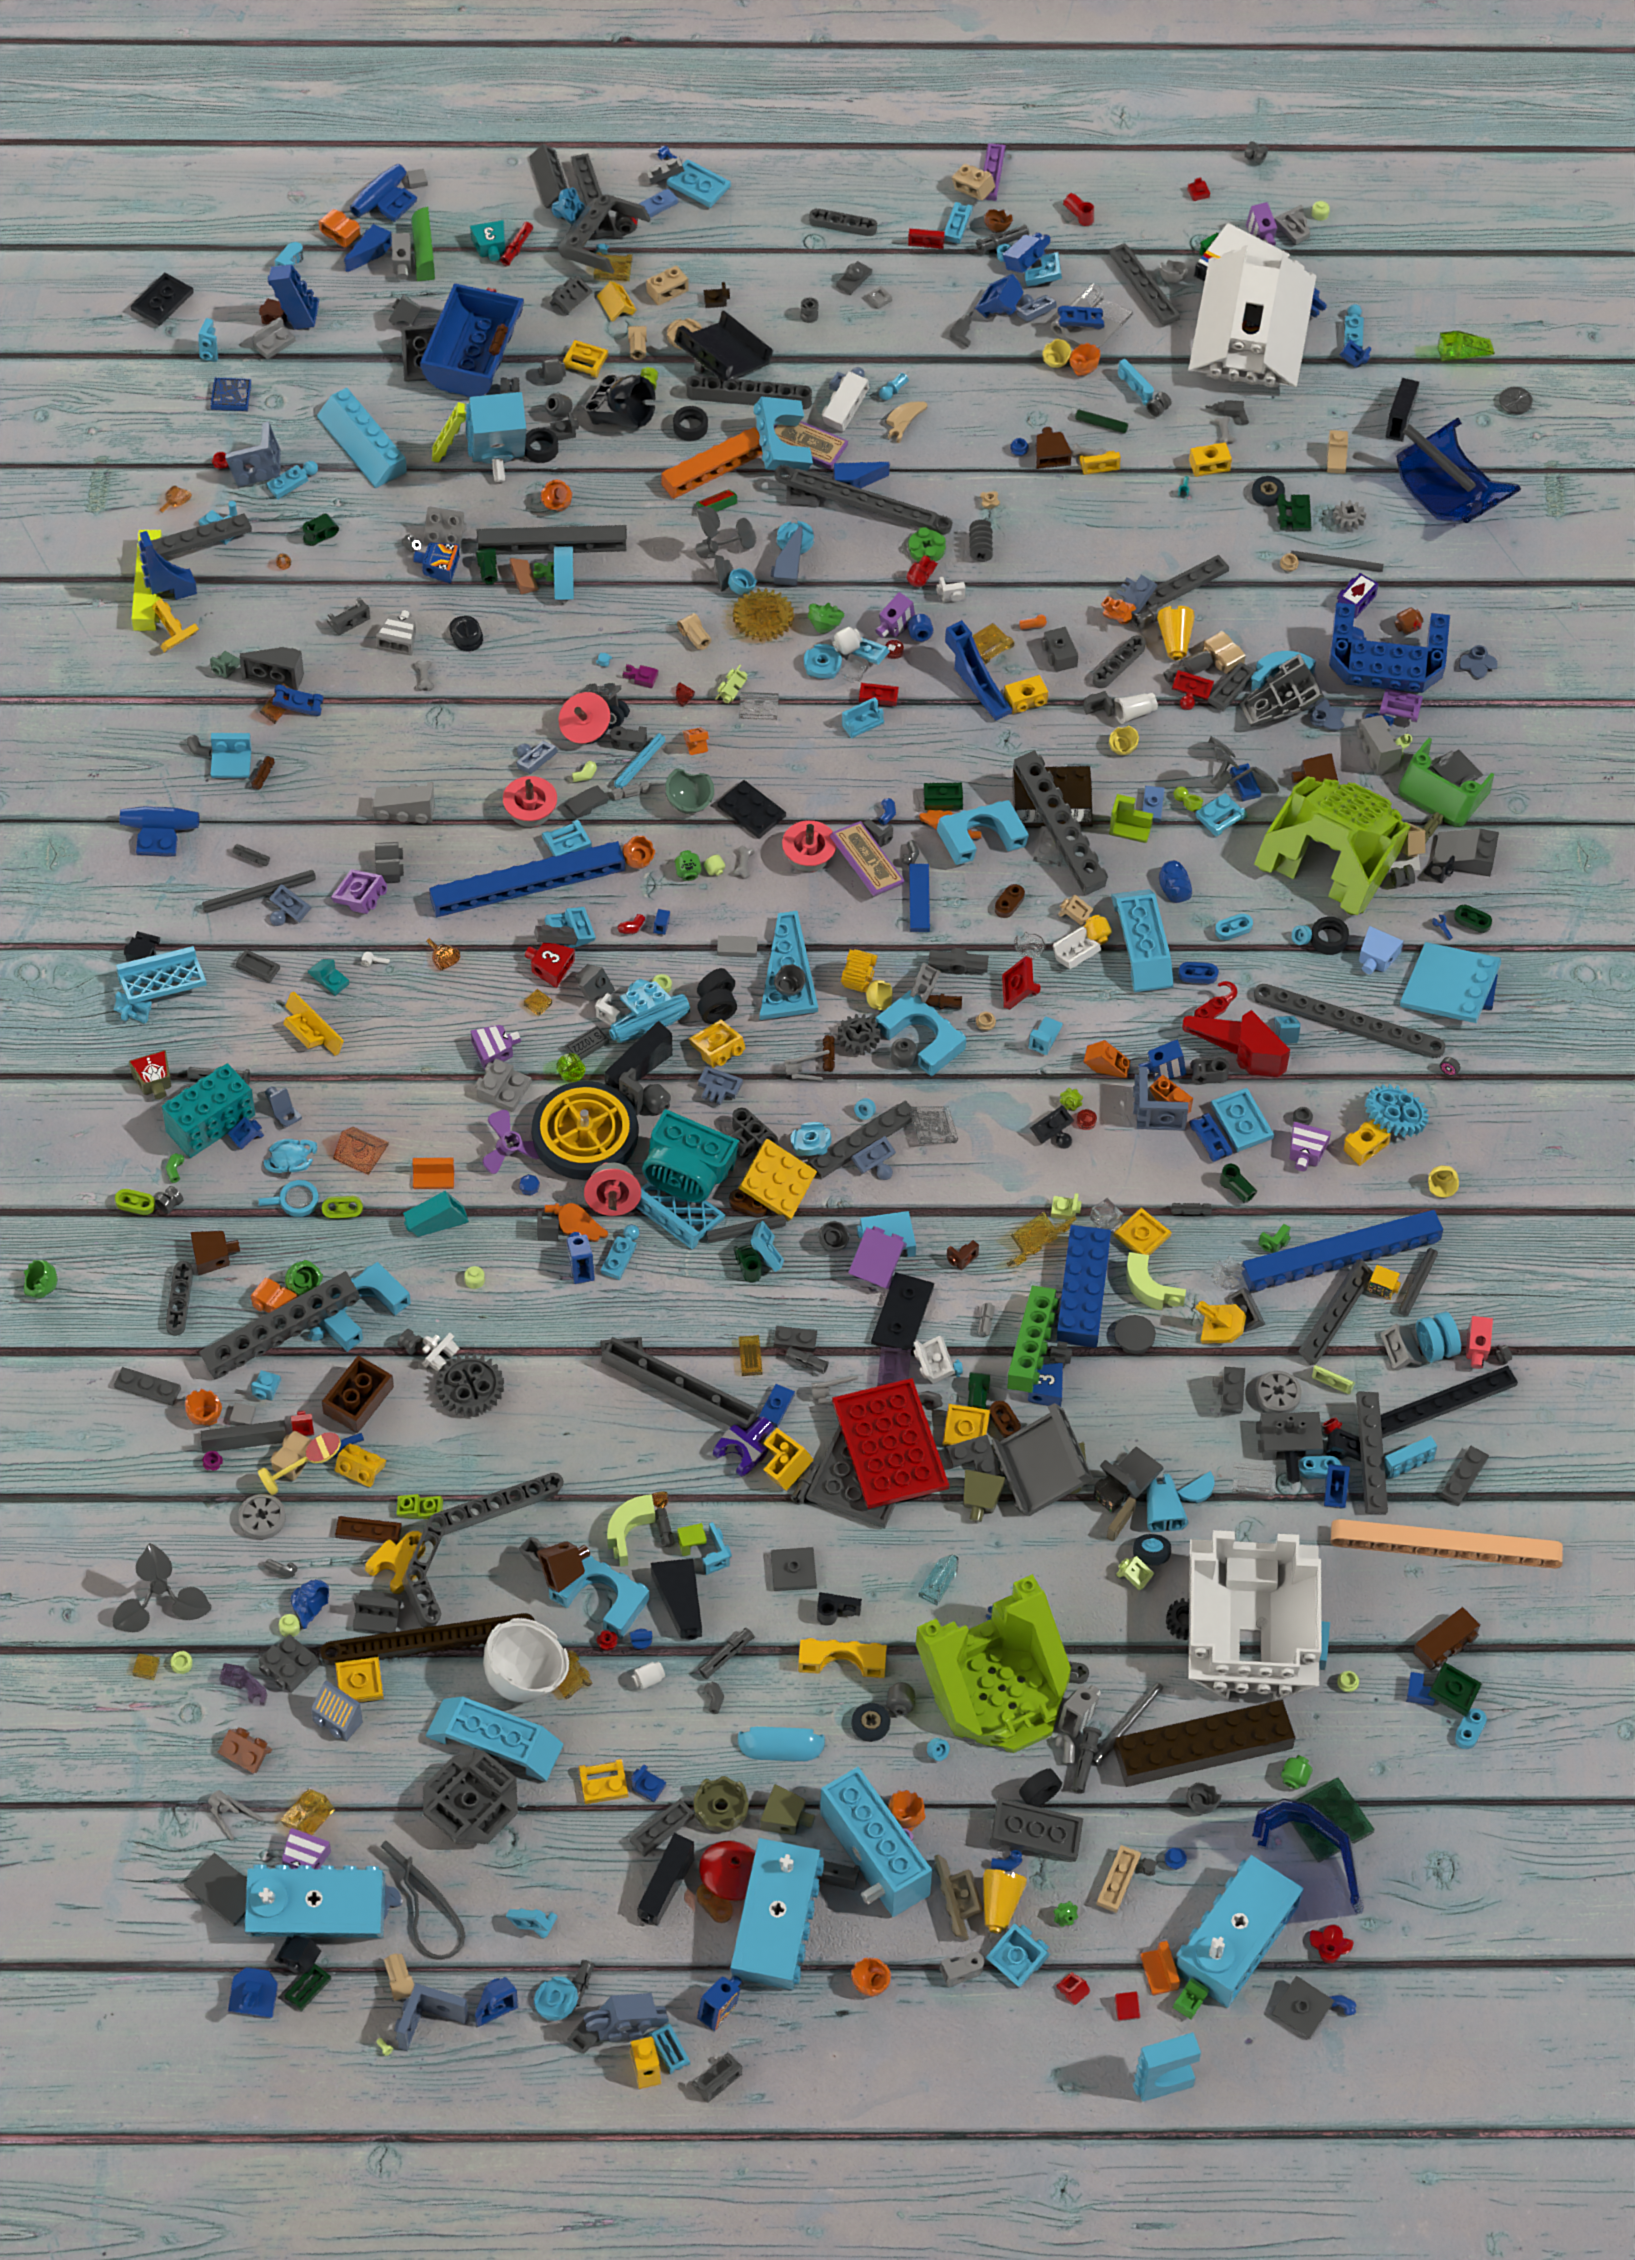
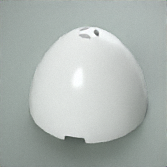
M514 1618L509 1622L498 1624L490 1633L484 1649L483 1666L491 1687L499 1695L514 1702H532L550 1694L564 1681L569 1670V1658L566 1648H562L557 1641V1635L549 1628L536 1621Z

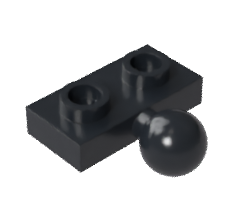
M1062 1105L1038 1121L1030 1129L1041 1144L1056 1136L1057 1145L1060 1148L1066 1149L1071 1146L1072 1137L1068 1133H1063L1062 1130L1072 1124L1074 1119Z

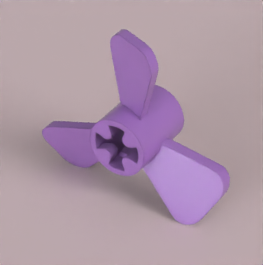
M503 1109L494 1112L488 1117V1123L500 1137L496 1143V1149L487 1154L482 1160L483 1166L489 1173L496 1174L505 1156H510L515 1151L532 1159H539L533 1141H522L521 1136L517 1132L510 1130V1114L507 1110ZM512 1141L513 1146L508 1148L506 1142L510 1143Z

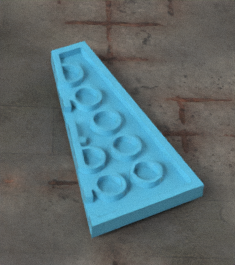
M798 911L778 913L759 1020L818 1012V1004ZM794 964L804 971L806 982L800 993L788 997L780 994L775 989L774 978L782 966Z

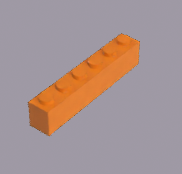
M752 427L718 445H714L702 453H698L686 461H682L672 468L666 469L661 473V485L675 499L761 456L763 453L762 447L759 444V431Z

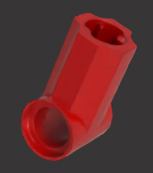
M1072 192L1068 194L1063 200V205L1078 217L1080 225H1092L1094 222V205L1090 202H1084Z

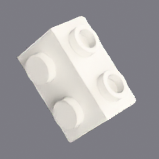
M1084 927L1077 929L1053 944L1056 961L1069 969L1076 967L1079 963L1101 951L1100 944L1087 937V931Z
M941 1336L924 1344H921L919 1341L914 1342L916 1348L914 1354L917 1360L921 1362L922 1367H920V1371L925 1379H929L934 1384L955 1374L944 1339Z

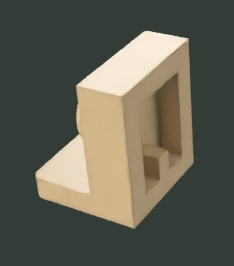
M1074 895L1070 899H1064L1060 905L1061 910L1058 915L1062 917L1064 914H1067L1079 925H1082L1089 917L1093 908Z

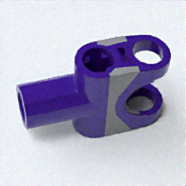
M761 1416L746 1432L735 1424L718 1441L713 1450V1456L719 1459L729 1453L740 1455L742 1462L737 1467L736 1473L743 1477L755 1469L766 1457L768 1449L761 1442L774 1430V1426L767 1418Z

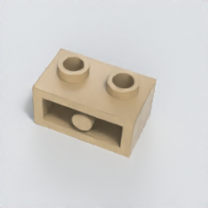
M965 163L951 177L955 190L981 201L995 188L992 174Z
M677 265L646 280V292L658 306L689 291L688 278Z

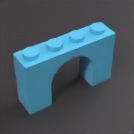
M761 397L754 405L753 412L756 415V428L759 431V444L762 447V460L765 463V469L776 470L780 465H788L793 469L797 468L808 471L813 464L811 449L809 447L788 445L781 441L774 431V425L798 426L804 417L802 402L798 400Z
M1009 800L998 801L994 804L980 806L968 811L964 810L953 815H945L939 819L937 832L956 865L974 860L977 848L967 831L972 827L984 826L994 830L1000 836L1007 851L1025 847L1029 836Z
M909 990L876 1017V1022L878 1023L880 1033L888 1040H891L910 1025H924L932 1029L937 1037L918 1054L917 1064L932 1077L966 1049V1037L961 1031H957L947 1019H943L933 1007H929L926 1003L922 1002L919 995L916 994L914 998L911 997L912 991Z
M378 1262L366 1267L363 1273L351 1279L360 1297L378 1299L394 1315L411 1304L410 1293ZM340 1294L334 1295L333 1299L338 1298ZM318 1304L315 1309L320 1308L322 1304ZM347 1307L339 1310L336 1315L321 1320L319 1325L348 1352L363 1340L362 1329L346 1314Z
M590 1555L582 1560L585 1569L584 1574L559 1593L549 1588V1598L568 1608L580 1590L587 1585L601 1583L611 1587L617 1594V1600L603 1619V1629L616 1633L617 1637L622 1639L648 1603L649 1590L642 1583L633 1582L626 1574L612 1570L608 1564L600 1563Z
M1194 2032L1141 2048L1138 2065H1136L1137 2073L1134 2074L1135 2082H1133L1135 2094L1140 2095L1142 2102L1194 2087L1195 2076L1190 2064L1199 2062L1201 2056Z

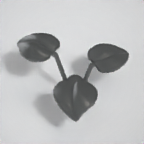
M700 507L695 509L694 512L697 514L702 530L708 538L696 545V553L700 558L707 556L708 559L715 558V572L720 592L729 587L728 578L733 570V566L729 560H724L723 556L714 555L718 551V546L740 539L744 549H751L756 544V534L749 520L741 518L736 523V531L739 536L717 543L711 539L718 534L717 529L720 527L719 516L711 507Z
M1210 736L1208 743L1216 744L1224 750L1223 752L1217 747L1214 748L1217 760H1223L1219 771L1210 781L1215 787L1222 791L1228 783L1232 785L1246 774L1255 772L1270 780L1276 792H1279V787L1272 777L1256 766L1231 779L1232 774L1227 771V768L1232 764L1239 769V766L1230 757L1231 755L1235 758L1236 755L1220 740Z
M149 1543L138 1558L135 1566L137 1575L144 1581H150V1588L148 1589L146 1599L143 1605L136 1599H128L122 1602L113 1615V1627L126 1632H139L146 1628L149 1624L150 1615L144 1608H146L152 1593L163 1594L167 1591L172 1600L176 1601L172 1606L173 1613L183 1620L201 1618L211 1610L212 1606L203 1591L196 1587L183 1588L179 1591L178 1597H176L171 1587L167 1585V1578L172 1573V1563L160 1548Z

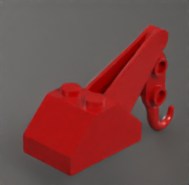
M1222 981L1218 983L1219 987L1228 986L1231 989L1229 994L1212 998L1198 1007L1194 1012V1016L1184 1017L1182 1029L1185 1032L1236 1054L1238 1066L1241 1069H1245L1248 1074L1278 1078L1287 1072L1290 1049L1252 1010L1242 1015L1241 1022L1215 1019L1224 1013L1231 1001L1237 997L1238 990L1232 982Z

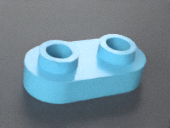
M1242 913L1220 920L1216 924L1215 934L1221 940H1229L1247 934L1252 930L1253 919L1248 914Z
M1306 1456L1299 1462V1474L1306 1479H1325L1328 1469L1327 1464L1341 1465V1463L1334 1456ZM1306 1464H1311L1313 1467H1307Z
M1473 1708L1470 1709L1466 1717L1464 1716L1455 1735V1742L1460 1748L1471 1749L1475 1746L1487 1720L1482 1710ZM1477 1716L1479 1720H1474L1472 1717ZM1467 1733L1470 1735V1737L1467 1738L1463 1734Z

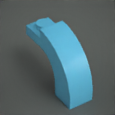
M554 547L555 600L574 599L573 547Z
M1278 651L1268 654L1257 662L1256 672L1251 677V690L1254 691L1256 688H1262L1267 683L1266 679L1269 676L1274 677L1280 671L1279 667L1298 654L1302 656L1312 675L1315 672L1316 660L1295 651Z

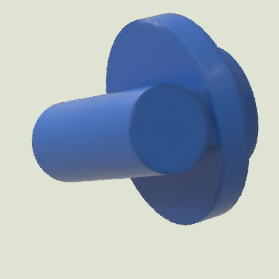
M641 1628L630 1632L631 1643L635 1648L646 1649L651 1645L652 1631Z

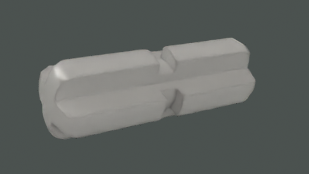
M989 1302L984 1303L980 1316L982 1319H980L978 1334L982 1337L990 1335L995 1306Z

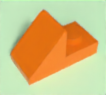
M702 727L683 731L690 755L708 752L706 739H709L708 731Z

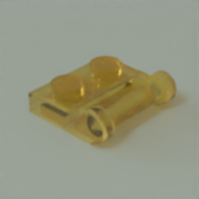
M602 252L596 253L608 258L615 272L611 274L594 268V279L630 281L633 263L632 254L620 256L605 255Z
M994 623L973 635L974 642L985 665L999 653L1015 646L1013 639L1007 637ZM1001 642L1000 645L985 653V651L989 650L990 648Z

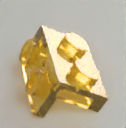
M567 1650L569 1670L564 1681L558 1686L564 1698L567 1699L584 1685L590 1687L593 1684L589 1678L590 1673L578 1662L579 1657L573 1650Z
M308 1788L280 1821L290 1829L293 1828L313 1835L332 1814L334 1807L324 1794Z

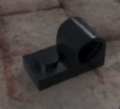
M1339 1428L1334 1429L1328 1434L1326 1456H1334L1338 1460L1348 1456L1361 1462L1359 1437Z
M819 1592L817 1619L822 1625L830 1626L836 1622L838 1613H843L846 1616H860L862 1599ZM830 1610L832 1613L826 1614L823 1611Z

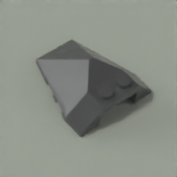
M1300 654L1283 663L1279 667L1280 671L1274 677L1269 676L1266 679L1267 683L1262 688H1256L1240 703L1251 727L1309 710L1326 700Z

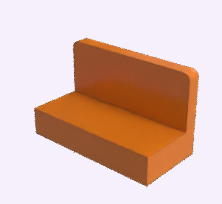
M454 1157L413 1158V1189L454 1188Z
M1168 1941L1159 1942L1157 1950L1141 1953L1140 1957L1151 1994L1154 1996L1178 1990L1180 1980Z

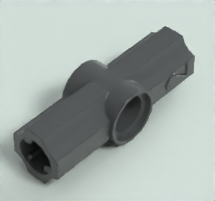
M960 948L953 949L951 952L930 950L928 965L933 968L948 969L956 975L964 974L966 971L987 973L989 955L968 954L966 950Z

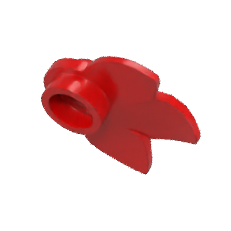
M1336 1924L1327 1926L1324 1932L1311 1930L1309 1936L1311 1946L1318 1950L1320 1958L1326 1963H1334L1339 1959L1340 1955L1351 1952L1354 1944L1353 1940L1343 1938V1931Z

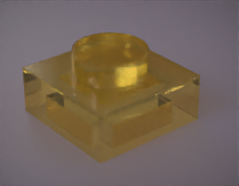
M538 989L524 1001V1006L538 1016L552 1005V999Z
M138 1653L132 1672L133 1676L154 1680L160 1658Z

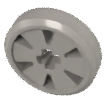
M1270 1371L1259 1378L1255 1388V1398L1258 1405L1268 1413H1289L1300 1402L1301 1386L1298 1380L1287 1372ZM1279 1390L1282 1391V1394H1280V1393H1279L1278 1395H1275V1394H1274L1275 1392H1278Z
M257 1494L243 1502L238 1512L240 1527L246 1535L255 1539H268L282 1530L286 1521L284 1506L279 1499L269 1494ZM259 1514H263L265 1519L262 1520Z

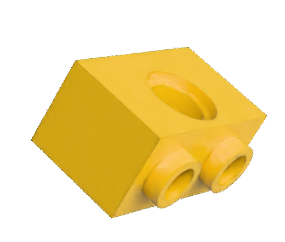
M1224 442L1190 448L1189 462L1194 476L1198 477L1230 471L1232 458L1227 444Z
M1040 675L1004 686V698L1011 706L1012 714L1024 712L1034 707H1041L1048 703L1049 691Z
M1372 1119L1370 1122H1364L1355 1133L1351 1132L1344 1140L1343 1151L1359 1166L1389 1145L1391 1133H1387L1386 1128L1380 1129V1124H1374L1375 1119Z

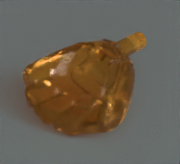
M172 486L165 493L166 503L159 511L163 513L170 505L172 507L181 506L192 497L191 492L177 486Z
M430 938L426 940L434 949L432 961L438 970L442 971L459 961L461 957L460 951L445 944L437 946Z

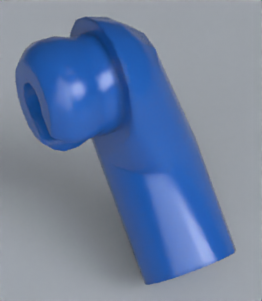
M891 798L883 799L881 805H884L885 813L878 820L884 826L896 815L895 802Z

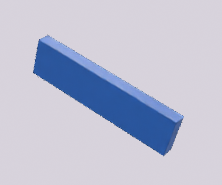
M909 864L910 932H930L929 864Z

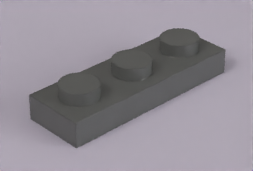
M1240 662L1210 695L1208 703L1224 712L1251 682V677L1256 671Z
M125 1367L121 1368L114 1383L116 1389L171 1406L174 1405L181 1390L180 1384Z
M1470 1445L1441 1492L1440 1497L1459 1506L1487 1462L1489 1455Z
M680 1798L630 1838V1842L645 1857L672 1836L674 1832H677L695 1817V1813Z

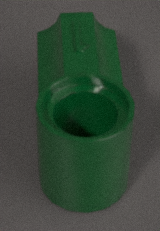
M495 548L476 550L477 564L480 567L482 582L487 585L494 584V582L498 581Z
M1232 1163L1226 1164L1223 1167L1219 1180L1221 1186L1230 1189L1243 1203H1248L1257 1194V1190L1240 1174L1239 1167Z
M970 1372L967 1407L986 1408L987 1393H989L991 1374Z

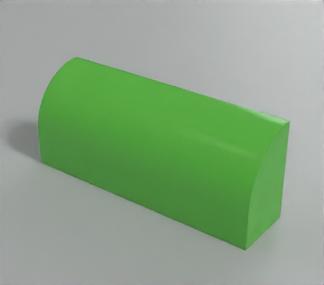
M423 207L415 211L411 218L417 281L435 280L428 207Z

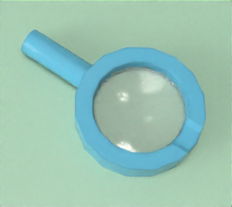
M296 1180L285 1185L279 1197L258 1198L259 1206L281 1204L282 1209L287 1214L293 1217H303L315 1211L318 1206L319 1195L312 1183L305 1180Z

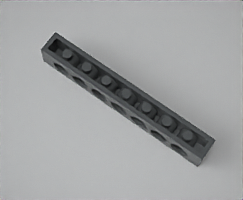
M1034 750L1014 759L1013 768L1084 896L1106 886L1107 872L1098 864L1097 854L1091 851L1089 840L1085 835H1082L1077 819H1073L1069 804L1064 803L1060 788L1055 787L1053 783L1054 778L1051 772H1047L1045 769V762L1042 756H1038ZM1037 772L1039 775L1033 776L1030 773ZM1046 788L1048 791L1042 792L1039 789ZM1055 804L1057 807L1051 808L1048 805ZM1064 820L1066 823L1059 824L1057 821ZM1073 836L1075 839L1068 840L1066 837ZM1081 852L1084 856H1077L1075 853ZM1090 868L1093 872L1088 873L1084 869Z
M347 1271L206 1347L199 1351L212 1377L214 1379L223 1377L232 1369L242 1367L250 1359L262 1356L270 1348L280 1346L290 1337H296L303 1330L318 1325L321 1320L336 1315L339 1310L354 1305L361 1297ZM340 1294L338 1298L333 1299L334 1295ZM322 1304L320 1308L314 1309L316 1305ZM304 1314L300 1319H295L298 1315ZM285 1324L282 1329H277L279 1325ZM267 1334L265 1338L259 1339L261 1335ZM248 1344L247 1348L240 1349L243 1345ZM230 1355L227 1359L222 1360L223 1356Z

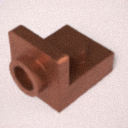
M974 1240L968 1245H963L959 1252L952 1246L947 1248L948 1262L952 1266H957L960 1270H963L979 1256V1244Z

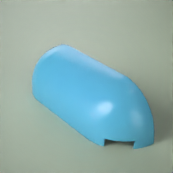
M750 1727V1731L745 1733L740 1731L738 1733V1745L747 1757L755 1760L804 1762L813 1760L821 1754L825 1746V1736L823 1734H813V1729Z

